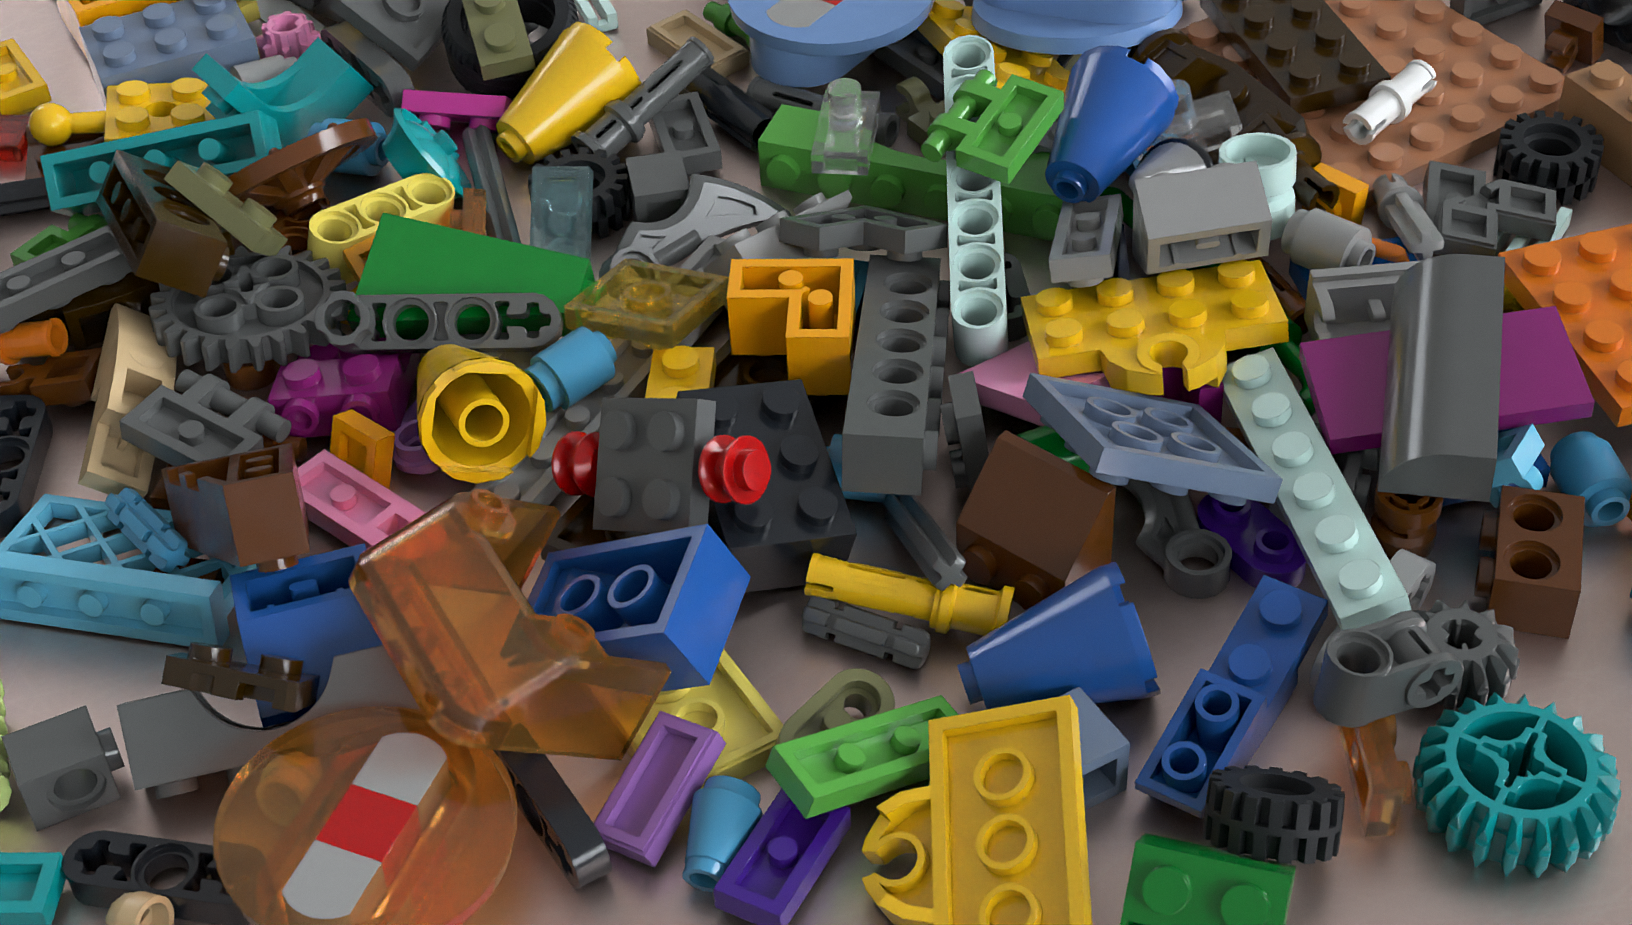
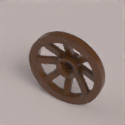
M358 118L338 125L330 123L327 129L294 142L280 150L271 148L269 155L230 175L228 178L233 182V185L228 191L243 203L247 198H251L263 207L274 206L275 210H282L286 217L296 215L326 199L323 188L326 186L325 180L337 167L369 148L378 139V136L368 118Z

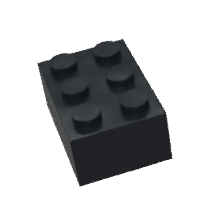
M802 379L677 392L676 398L716 401L714 437L717 435H730L737 438L743 435H750L759 439L767 450L771 463V476L765 492L756 502L751 504H739L735 501L716 503L709 499L708 525L751 576L745 593L806 585V583H809L806 582V577L813 553L848 561L857 532Z

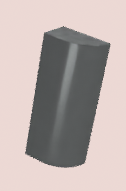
M1471 254L1435 256L1411 266L1396 282L1392 297L1377 492L1489 502L1498 447L1505 257Z

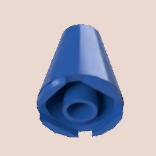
M1097 46L1083 52L1072 67L1064 95V109L1059 115L1045 171L1048 185L1061 200L1068 203H1078L1080 201L1090 203L1094 201L1171 125L1174 113L1178 107L1179 97L1173 81L1151 59L1148 58L1143 65L1127 57L1131 49L1121 46Z
M1111 562L1098 566L968 645L966 650L970 661L958 664L957 667L970 705L984 701L986 709H993L1059 697L1077 687H1080L1095 704L1147 699L1161 694L1160 688L1154 678H1157V673L1133 602L1124 600L1120 584L1126 582L1117 563Z

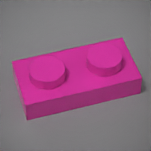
M403 89L401 108L409 110L421 121L427 120L431 127L436 130H449L451 122L469 123V127L476 129L480 124L490 129L491 133L497 134L496 124L513 100L506 96Z

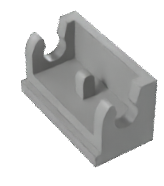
M1421 261L1310 270L1304 320L1312 341L1390 330L1392 297L1395 284L1407 269Z

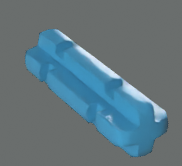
M125 487L118 495L110 493L105 500V505L109 508L107 518L160 571L170 573L177 565L183 567L187 565L190 560V555L186 552L188 541L173 529L133 488Z

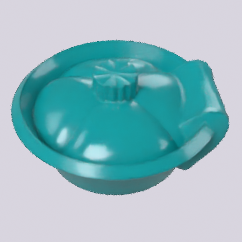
M394 108L392 128L382 144V149L402 179L421 173H431L441 178L445 177L455 187V198L471 199L472 186L457 162L460 154L455 152L458 149L455 142L443 130L436 133L427 120L421 121L407 109Z

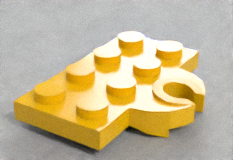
M1260 260L1230 261L1221 263L1216 267L1190 271L1185 269L1161 272L1158 276L1132 280L1111 278L1090 287L1068 290L1053 287L1044 289L1036 295L1020 297L1022 317L1038 374L1058 378L1103 371L1111 388L1135 393L1164 395L1162 368L1167 367L1183 369V384L1188 391L1200 388L1205 384L1218 388L1227 372V351L1289 342L1288 319Z
M1065 695L928 720L930 785L900 791L876 806L880 815L867 834L862 847L863 854L871 864L887 865L899 855L906 853L917 854V861L912 871L900 879H886L877 873L862 877L866 891L891 923L895 925H1092L1078 708L1072 697Z

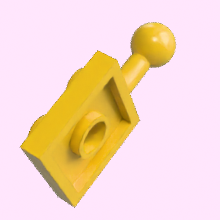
M192 77L181 78L172 83L147 84L139 80H130L119 85L107 86L106 111L70 113L59 104L45 103L39 105L31 113L29 129L32 136L41 144L58 146L65 143L72 134L105 132L104 140L109 142L216 118L205 109L211 103L202 94L208 86L205 81Z

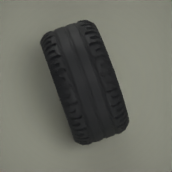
M462 0L448 1L443 12L441 32L448 63L454 77L471 94L506 96L514 100L535 69L483 81ZM517 0L523 22L534 23L548 29L546 34L530 44L535 68L540 64L563 30L579 21L577 8L573 0Z

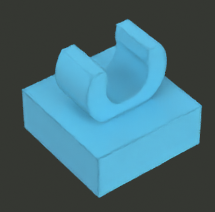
M1533 423L1498 433L1497 462L1489 500L1496 508L1502 485L1509 486L1508 484L1514 483L1520 488L1541 490L1543 487V477L1533 464L1545 444Z

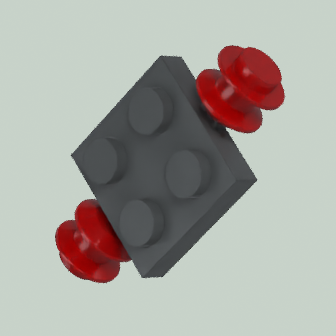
M602 398L599 432L586 434L581 431H572L562 436L554 448L551 467L553 478L557 486L564 493L571 496L586 494L595 497L593 529L659 533L708 524L709 499L716 503L735 501L739 504H751L756 502L767 488L771 476V463L765 446L756 437L750 435H743L737 438L730 435H717L714 437L716 401L687 398Z

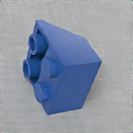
M365 543L300 558L297 565L279 571L261 573L254 569L229 575L238 627L247 663L259 665L261 654L279 655L303 660L302 673L320 675L317 702L328 683L334 656L389 643ZM256 700L263 727L295 720L315 705H310L296 712L273 709L272 702Z

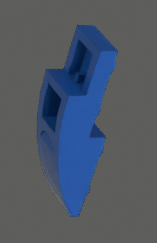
M1263 575L1209 671L1200 668L1135 780V789L1202 819L1205 815L1209 775L1216 769L1224 770L1228 766L1244 769L1284 709L1298 684V668L1328 616V600Z

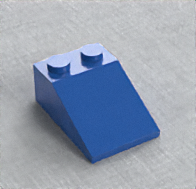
M708 524L550 552L501 657L509 666L653 693L710 685L751 576Z

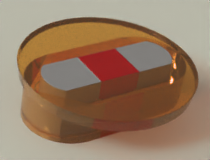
M376 706L342 710L307 721L285 732L258 751L244 765L227 789L218 809L213 834L214 859L218 874L226 891L240 913L251 925H460L473 915L491 896L508 867L517 829L518 805L510 775L500 758L480 737L460 724L433 713L403 707Z

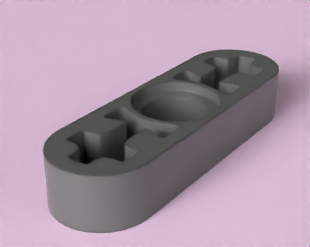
M346 20L321 30V40L374 87L367 98L388 117H393L394 108L402 107L403 89L415 90L405 69Z

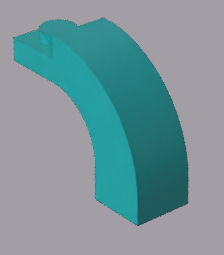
M319 37L286 71L263 82L248 83L237 79L207 53L192 68L208 84L202 94L211 101L205 108L209 113L218 119L259 110L276 119L282 148L306 138L309 129L316 122H323L327 118L345 119L374 89L369 82Z

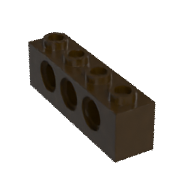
M116 150L96 202L134 275L205 298L212 281L218 282L225 273L230 254L229 248L226 247L228 242L211 217L164 180L171 168Z

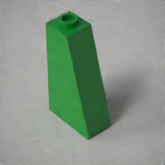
M382 213L355 294H543L554 302L562 314L564 325L560 337H564L576 328L583 326L585 316L591 318L595 316L600 301L601 283L595 282L590 259ZM509 306L499 307L503 323L501 333L507 332L506 326H521L526 328L527 331H539L541 327L550 326L551 318H545L541 314L539 307L530 308V315L525 319H510L506 315ZM386 307L377 309L380 321H376L375 329L380 332L379 338H386L382 324ZM415 307L401 312L396 321V330L402 339L416 338L417 340L426 333L429 326L427 313L421 308ZM480 307L465 309L457 320L458 333L460 335L486 333L490 327V316L486 310ZM354 309L349 311L347 322L353 332L359 326L361 319L356 315Z

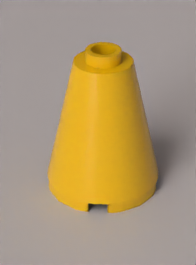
M577 21L569 28L564 29L496 124L499 134L496 138L497 144L510 160L514 162L521 160L527 164H534L548 155L571 145V136L577 131L585 132L604 115V106L607 103L618 99L623 101L642 84L626 56L617 62L606 49L612 41L604 33L590 24Z
M454 344L437 346L425 354L417 369V430L420 443L426 455L443 472L453 479L476 484L501 480L513 473L511 468L526 456L531 458L539 448L547 425L545 401L535 382L523 369L506 360Z

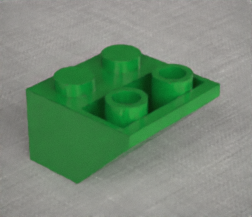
M1145 833L1135 842L1120 925H1286L1297 866L1278 863L1268 859L1265 861L1251 859L1250 855L1242 854L1238 856L1227 852V850Z

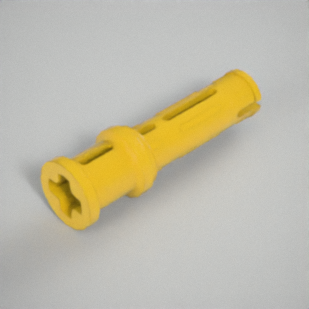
M813 553L806 577V582L809 583H806L804 594L930 621L929 627L935 628L937 633L946 634L950 629L985 636L1009 621L1015 587L1005 585L1001 591L964 583L960 588L950 584L944 591L936 589L928 578L916 577L897 571L847 562L823 556L819 553Z

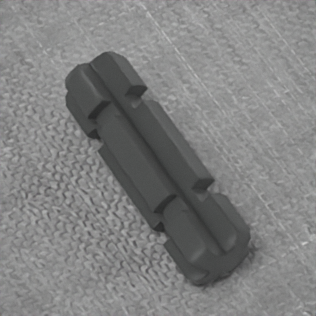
M811 596L807 605L804 606L801 618H803L802 629L806 633L826 640L830 638V634L835 635V643L884 660L887 659L888 654L894 655L893 663L913 670L920 669L929 655L931 635L926 630L904 624L902 629L896 628L898 621L849 604H846L844 609H840V602L829 598Z

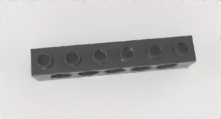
M870 255L843 428L842 491L921 496L923 471H936L941 417L940 404H942L951 300L950 281L940 280L941 258L922 257L918 261H895L888 259L887 255Z

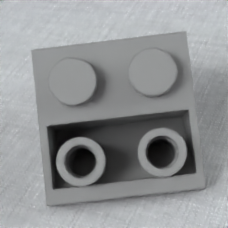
M1257 161L1237 164L1220 163L1205 169L1180 173L1162 172L1149 178L1134 180L1132 252L1134 260L1147 275L1268 256L1272 217Z

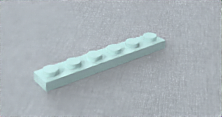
M1274 348L1244 356L1235 362L1227 364V372L1222 379L1224 384L1223 396L1250 450L1283 479L1276 502L1325 599L1328 600V605L1340 629H1355L1385 620L1399 612L1412 611L1405 588Z

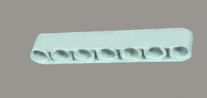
M974 35L961 36L950 41L945 47L943 53L945 113L954 104L953 94L965 80H972L977 72L982 69L988 70L995 75L994 50L992 44L985 38ZM972 117L970 121L976 123L979 117ZM953 150L946 152L950 299L953 339L957 358L962 363L973 367L1008 351L1009 347L1001 182L957 167L956 152Z

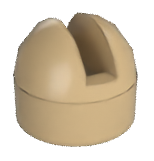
M146 891L124 893L111 903L105 921L106 925H174V909L171 901L165 896Z

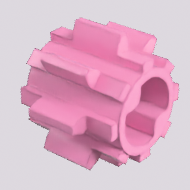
M283 11L282 14L269 16L267 23H262L263 35L256 36L261 59L280 54L284 59L294 56L298 60L318 37L321 39L320 31H315L313 21L307 20L306 15L301 12L296 14L291 13V11Z

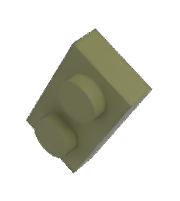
M462 0L483 81L536 69L517 0Z
M177 160L165 176L164 180L251 251L266 256L277 255L288 239L272 227L277 218L253 199L247 198L243 203L228 190L233 185V182L210 164L203 162L200 168Z

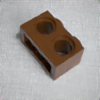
M1502 485L1497 511L1484 510L1478 549L1490 551V557L1480 556L1474 596L1486 598L1485 611L1494 609L1497 624L1513 627V631L1569 639L1581 593L1585 497Z

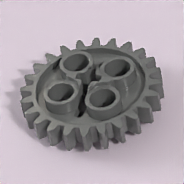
M241 245L236 248L235 255L229 256L228 265L222 278L218 282L212 281L205 298L159 283L160 292L151 293L150 295L152 306L149 307V313L158 345L166 346L167 354L170 358L183 354L184 365L187 366L204 359L206 371L214 370L221 363H229L231 373H236L243 363H252L256 371H262L265 361L273 359L278 364L285 366L288 365L287 355L295 353L307 358L311 356L309 344L317 346H327L329 344L325 336L316 329L314 320L316 307L324 304L330 297L331 292L347 291L346 282L341 280L339 268H330L329 259L322 258L313 261L312 251L310 250L292 256L291 246L286 245L281 248L277 255L266 256L256 252L248 253L246 248ZM337 321L336 329L342 331L341 322Z

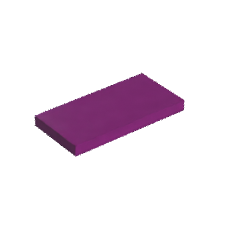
M1550 306L1503 313L1498 430L1518 428L1532 423L1533 425L1592 417L1595 401L1557 307ZM1390 330L1300 343V362L1325 443L1331 454L1381 447Z

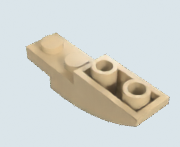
M118 303L114 304L110 312L91 400L96 402L78 484L108 495L110 493L118 495L125 487L133 488L144 498L148 492L155 456L121 438L119 421L160 385L174 391L176 356L170 358L167 354L166 346L158 345L149 315Z

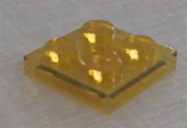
M625 258L564 305L566 328L575 330L583 326L592 332H602L608 339L620 338L640 342L645 347L653 350L672 349L727 302L729 277Z

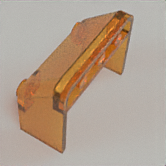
M484 489L460 492L360 554L348 578L349 587L427 722L438 734L453 743L470 748L622 761L672 671L663 662L608 656L595 638L594 629L579 617L565 613L558 614L556 617L536 614L521 589L561 516V513L555 506L502 498Z

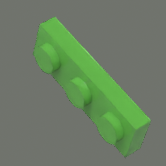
M942 695L774 745L765 767L805 819L929 779L928 720L958 715V713Z

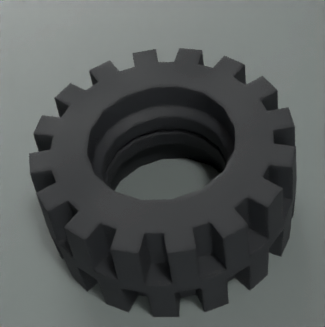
M1245 765L1244 769L1236 766H1228L1224 770L1216 769L1209 775L1203 836L1205 840H1211L1210 844L1217 848L1227 847V852L1238 856L1248 854L1251 855V859L1255 860L1276 859L1278 863L1291 864L1292 861L1314 864L1316 859L1326 862L1331 860L1332 856L1336 857L1339 851L1345 791H1341V787L1337 784H1329L1327 779L1319 776L1308 777L1307 773L1296 770L1286 772L1282 768L1270 766L1269 769H1261L1256 765Z

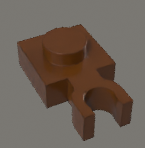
M102 347L66 352L56 357L49 356L43 365L18 364L8 366L6 372L10 381L0 382V396L34 395L41 398L46 406L64 404L68 407L83 405L91 401Z

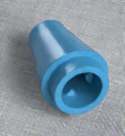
M712 776L706 780L702 789L697 790L693 794L685 867L682 873L683 879L689 885L699 890L713 892V888L762 818L763 812L759 807L761 795L749 783L730 776Z

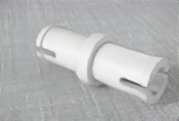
M1413 60L1391 80H1383L1376 84L1369 92V98L1354 111L1348 113L1343 119V123L1348 124L1344 127V132L1348 138L1359 145H1366L1373 141L1375 136L1389 124H1397L1404 120L1410 114L1412 105L1436 86L1437 81L1431 80L1436 77L1433 68L1425 61Z

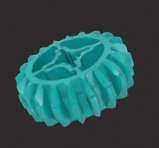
M1494 692L1485 703V706L1466 697L1462 706L1458 708V712L1444 709L1435 726H1428L1426 734L1421 738L1419 752L1415 756L1412 777L1415 778L1413 786H1415L1416 809L1426 813L1425 819L1428 832L1446 833L1445 840L1447 841L1448 852L1464 848L1472 851L1475 868L1489 859L1501 864L1506 877L1515 869L1516 865L1526 866L1537 879L1547 869L1548 863L1567 873L1570 866L1576 862L1577 857L1590 860L1592 853L1598 849L1600 841H1605L1606 835L1610 834L1613 829L1617 815L1616 811L1621 798V790L1619 789L1621 781L1616 778L1618 773L1616 769L1617 757L1604 753L1603 735L1583 734L1582 716L1568 719L1559 717L1555 701L1546 708L1541 709L1530 706L1525 693L1516 703H1506Z

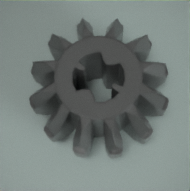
M1437 599L1429 612L1414 610L1425 620L1428 625L1427 635L1441 652L1454 654L1464 667L1463 676L1459 684L1437 704L1442 705L1444 709L1455 710L1462 706L1466 697L1485 706V703L1494 692L1502 699L1508 695L1511 682L1516 679L1520 664V659L1518 658L1519 649L1515 647L1513 627L1497 624L1494 609L1477 613L1470 610L1467 600L1459 608H1450Z

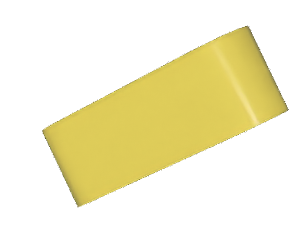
M421 173L321 210L314 214L309 221L307 250L312 251L313 261L322 258L329 259L330 268H339L341 280H345L346 284L354 282L356 279L343 260V250L375 235L382 213L451 228L455 187L445 177L441 178L431 173Z

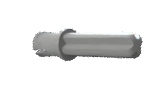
M1391 173L1393 182L1389 181L1386 174L1381 175L1373 183V188L1375 189L1372 194L1374 202L1378 205L1379 218L1387 227L1396 231L1408 252L1416 253L1420 261L1433 257L1434 251L1443 249L1444 240L1424 211L1423 197L1415 188L1409 186L1401 175Z

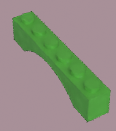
M781 104L758 140L761 186L813 196L822 192L825 198L829 199L849 190L852 195L850 203L948 221L946 160L940 159L938 162H932L925 157L890 149L868 140L853 131L833 113ZM1050 152L1031 154L1009 185L1001 182L1003 232L1049 241L1054 240L1063 200L1054 194L1046 181L1045 171Z

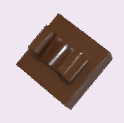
M1555 0L1544 14V47L1552 51L1545 61V65L1565 73L1572 66L1574 60L1589 66L1595 64L1604 52V17Z

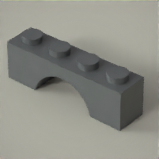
M406 640L334 656L328 683L316 704L297 719L277 726L254 727L232 721L213 708L201 692L187 689L117 705L134 789L136 791L154 786L157 799L200 789L197 776L226 770L228 782L249 779L266 774L271 769L270 759L297 753L298 758L302 757L312 763H318L342 756L340 743L367 737L370 749H374L383 736L394 733H410V727L423 725Z

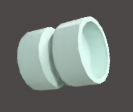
M1258 132L1237 135L1222 143L1219 148V164L1257 161L1272 217L1270 240L1281 238L1288 220L1295 213V193L1292 187L1296 181V147L1289 139L1276 134Z

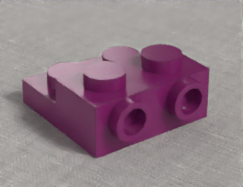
M379 338L378 341H386V338ZM331 343L327 346L313 345L309 347L311 356L306 358L298 355L296 361L285 366L280 365L267 399L268 403L274 406L275 414L291 422V430L288 436H331L333 415L350 409L389 431H396L401 426L422 357L420 353L351 354L341 351Z

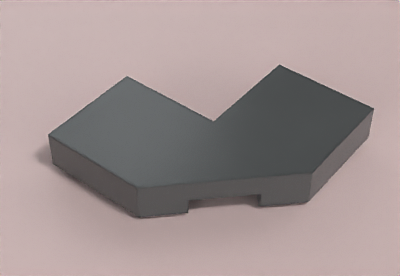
M1498 179L1482 185L1480 192L1463 198L1459 194L1440 201L1434 216V225L1443 237L1444 247L1433 253L1439 255L1471 254L1495 256L1498 231L1550 242L1556 228V191Z

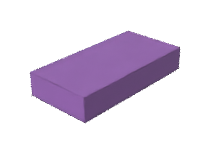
M659 711L594 821V825L599 831L607 849L655 868L691 806L693 794L702 787L726 745V742L717 731Z

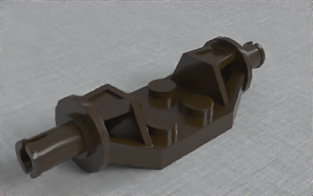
M1172 28L1157 31L1146 38L1141 44L1136 45L1132 59L1143 65L1148 58L1151 59L1173 81L1179 100L1173 121L1168 130L1176 138H1186L1196 142L1206 150L1212 158L1214 165L1219 164V148L1222 143L1234 136L1262 132L1287 138L1295 145L1297 151L1296 181L1292 187L1295 199L1308 211L1314 208L1326 211L1324 207L1316 202L1317 198L1322 200L1331 209L1336 205L1340 195L1339 188L1314 169L1321 162V147L1310 136L1303 116L1242 67L1193 45L1192 41L1182 31Z

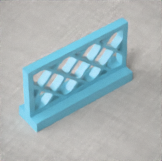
M44 494L0 543V619L189 647L190 642L223 646L230 636L227 616L235 606L229 575L257 569L256 564L238 567L209 555L210 560L182 569L176 566L167 574L152 572L156 566L143 553L119 561L116 555L138 548L123 533L107 538L102 536L101 533L118 528L107 518L109 508L105 505V502ZM155 509L174 529L171 511ZM53 518L74 520L57 527L44 529ZM88 537L91 543L58 552L56 548ZM190 548L186 549V552L192 558L204 555ZM43 551L46 556L33 555ZM103 560L106 565L96 564L94 562ZM221 568L222 577L225 581L221 584V581L197 577Z

